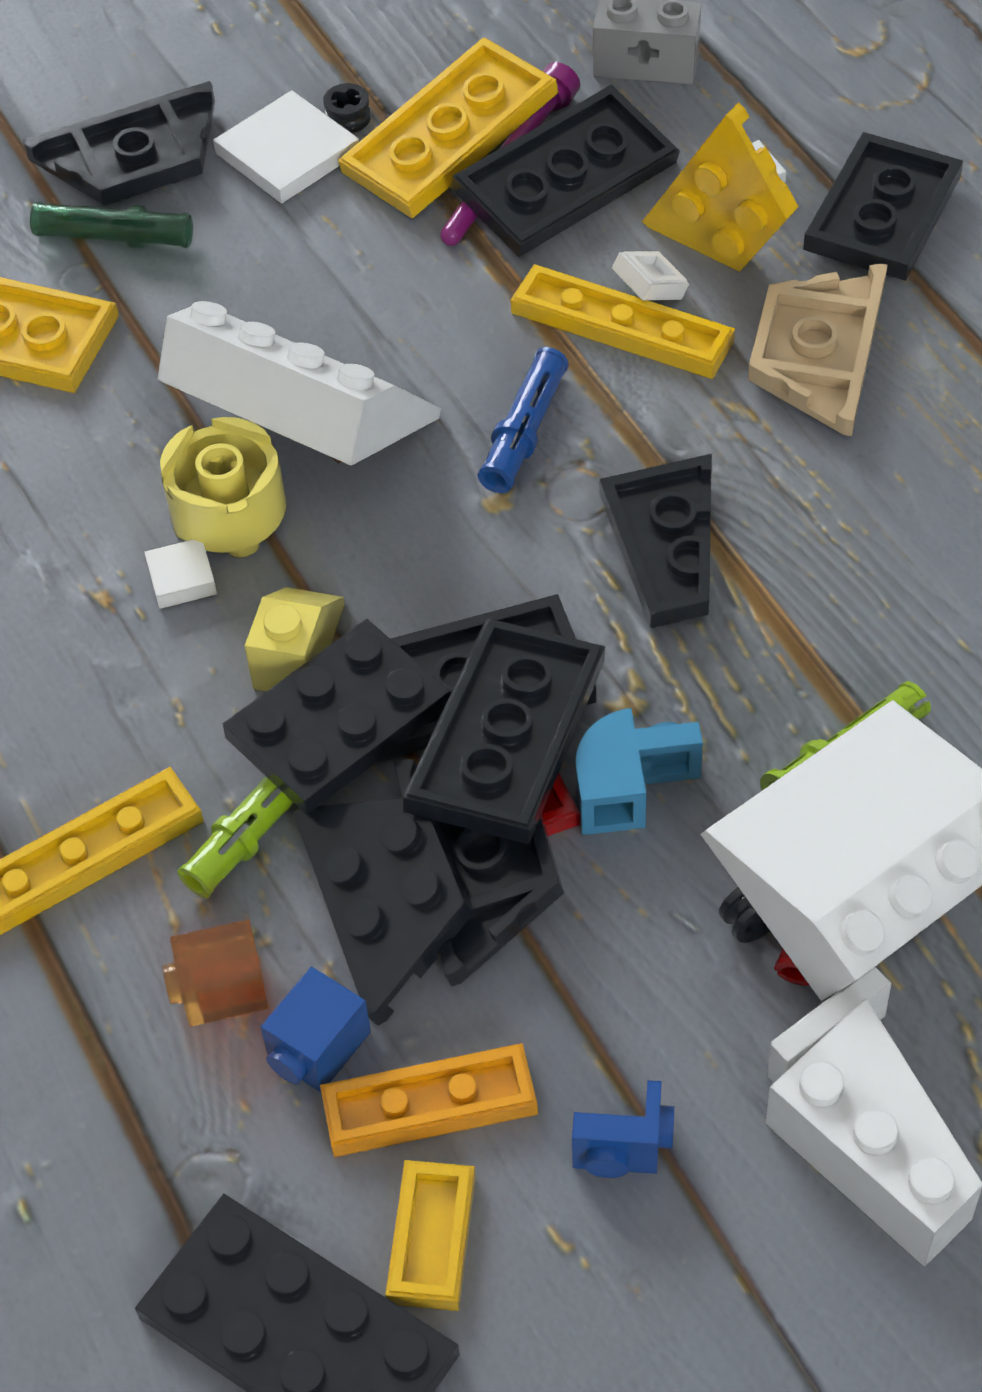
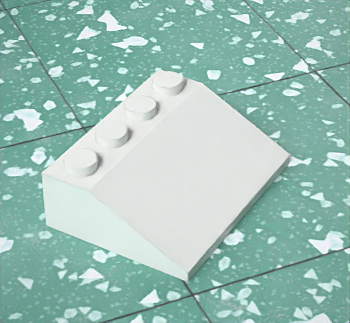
M199 301L193 303L191 307L167 316L158 381L352 466L439 419L441 413L440 407L374 377V372L365 366L343 364L325 356L324 351L316 345L301 342L294 343L275 335V330L266 324L245 322L228 315L226 308L219 304Z
M892 700L713 824L700 835L822 1001L860 979L982 886V768Z

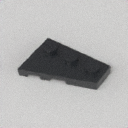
M712 454L599 479L600 497L650 629L709 615Z

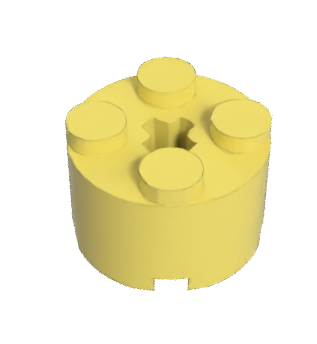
M235 417L211 419L212 426L194 431L193 425L179 431L168 442L160 459L162 483L174 532L182 540H196L204 543L206 551L228 552L234 557H247L255 553L260 543L278 528L285 514L286 497L278 453L271 443V437L259 425L245 419Z

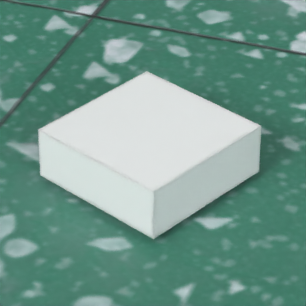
M659 251L619 252L612 266V269L643 301L682 300L689 286L687 279Z
M189 540L144 552L159 609L217 595L204 543Z

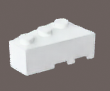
M865 998L770 1086L765 1124L925 1267L972 1220L982 1190V1182L871 1004Z

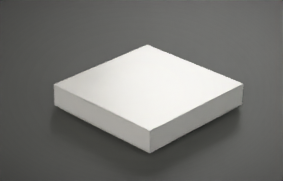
M291 90L213 139L215 153L282 204L339 167L338 160L359 143V138Z

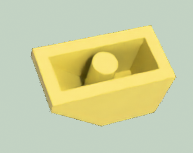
M289 587L262 597L244 645L253 689L268 691L331 645L345 605L344 597Z

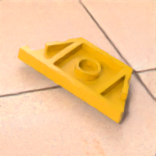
M739 102L725 115L642 221L648 228L738 272L751 261L799 207L787 184L778 176L776 164L768 149L762 147L757 151L755 150L742 126L750 116Z

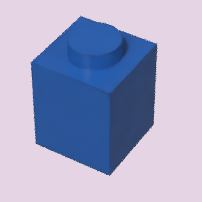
M312 966L260 1026L267 1052L266 1060L269 1066L289 1083L297 1085L302 1080L319 1092H321L320 1085L330 1083L371 1033L366 1000Z

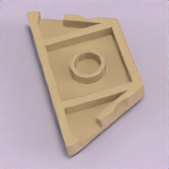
M869 265L868 276L841 281L838 273L832 272L817 275L807 281L790 280L769 284L749 362L748 380L837 432L852 436L885 285L887 265Z

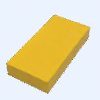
M404 1160L385 1293L386 1298L396 1305L459 1311L476 1178L475 1166Z

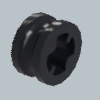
M344 83L333 86L326 91L323 97V104L326 110L325 114L350 133L361 131L368 126L371 116L370 108L368 107L369 95L365 88L357 84Z
M739 887L731 892L722 902L719 908V915L726 924H734L732 933L739 942L748 943L755 941L770 932Z

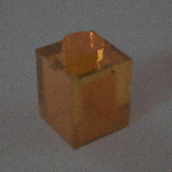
M250 919L170 937L174 963L162 965L170 1005L183 1002L190 1027L269 1009Z

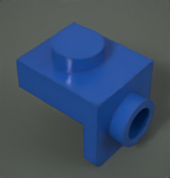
M647 1080L645 1117L574 1112L572 1130L573 1168L586 1169L590 1174L603 1178H617L626 1175L628 1172L657 1174L658 1148H673L675 1106L661 1105L662 1081Z

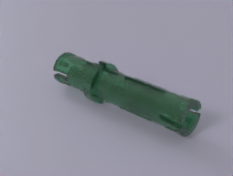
M35 202L30 212V228L35 236L47 235L127 242V245L131 248H143L146 243L189 248L193 237V220L189 213L148 212L145 206L131 205L128 210Z

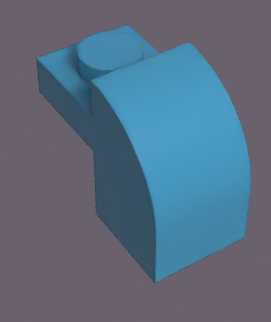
M631 708L615 711L595 722L583 735L576 753L577 808L580 813L582 835L645 828V784L701 778L703 741L699 722L682 724L662 722L652 727L635 729Z

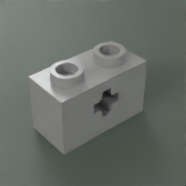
M599 0L593 25V76L693 85L700 52L702 3L681 0Z

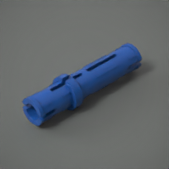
M543 347L537 350L506 418L500 420L492 432L491 440L493 445L477 474L482 486L492 492L507 493L510 491L523 460L529 458L537 446L536 432L550 406L560 380L569 366L568 359L559 350L550 347ZM537 391V395H536V397H535V399H534L532 405L530 406V403H531V401H532V399H533V397H534V394H535V392ZM518 432V435H517V437H516V439H515V441H514L512 447L510 448V445H511V443H512V441H513V439H514L516 433Z

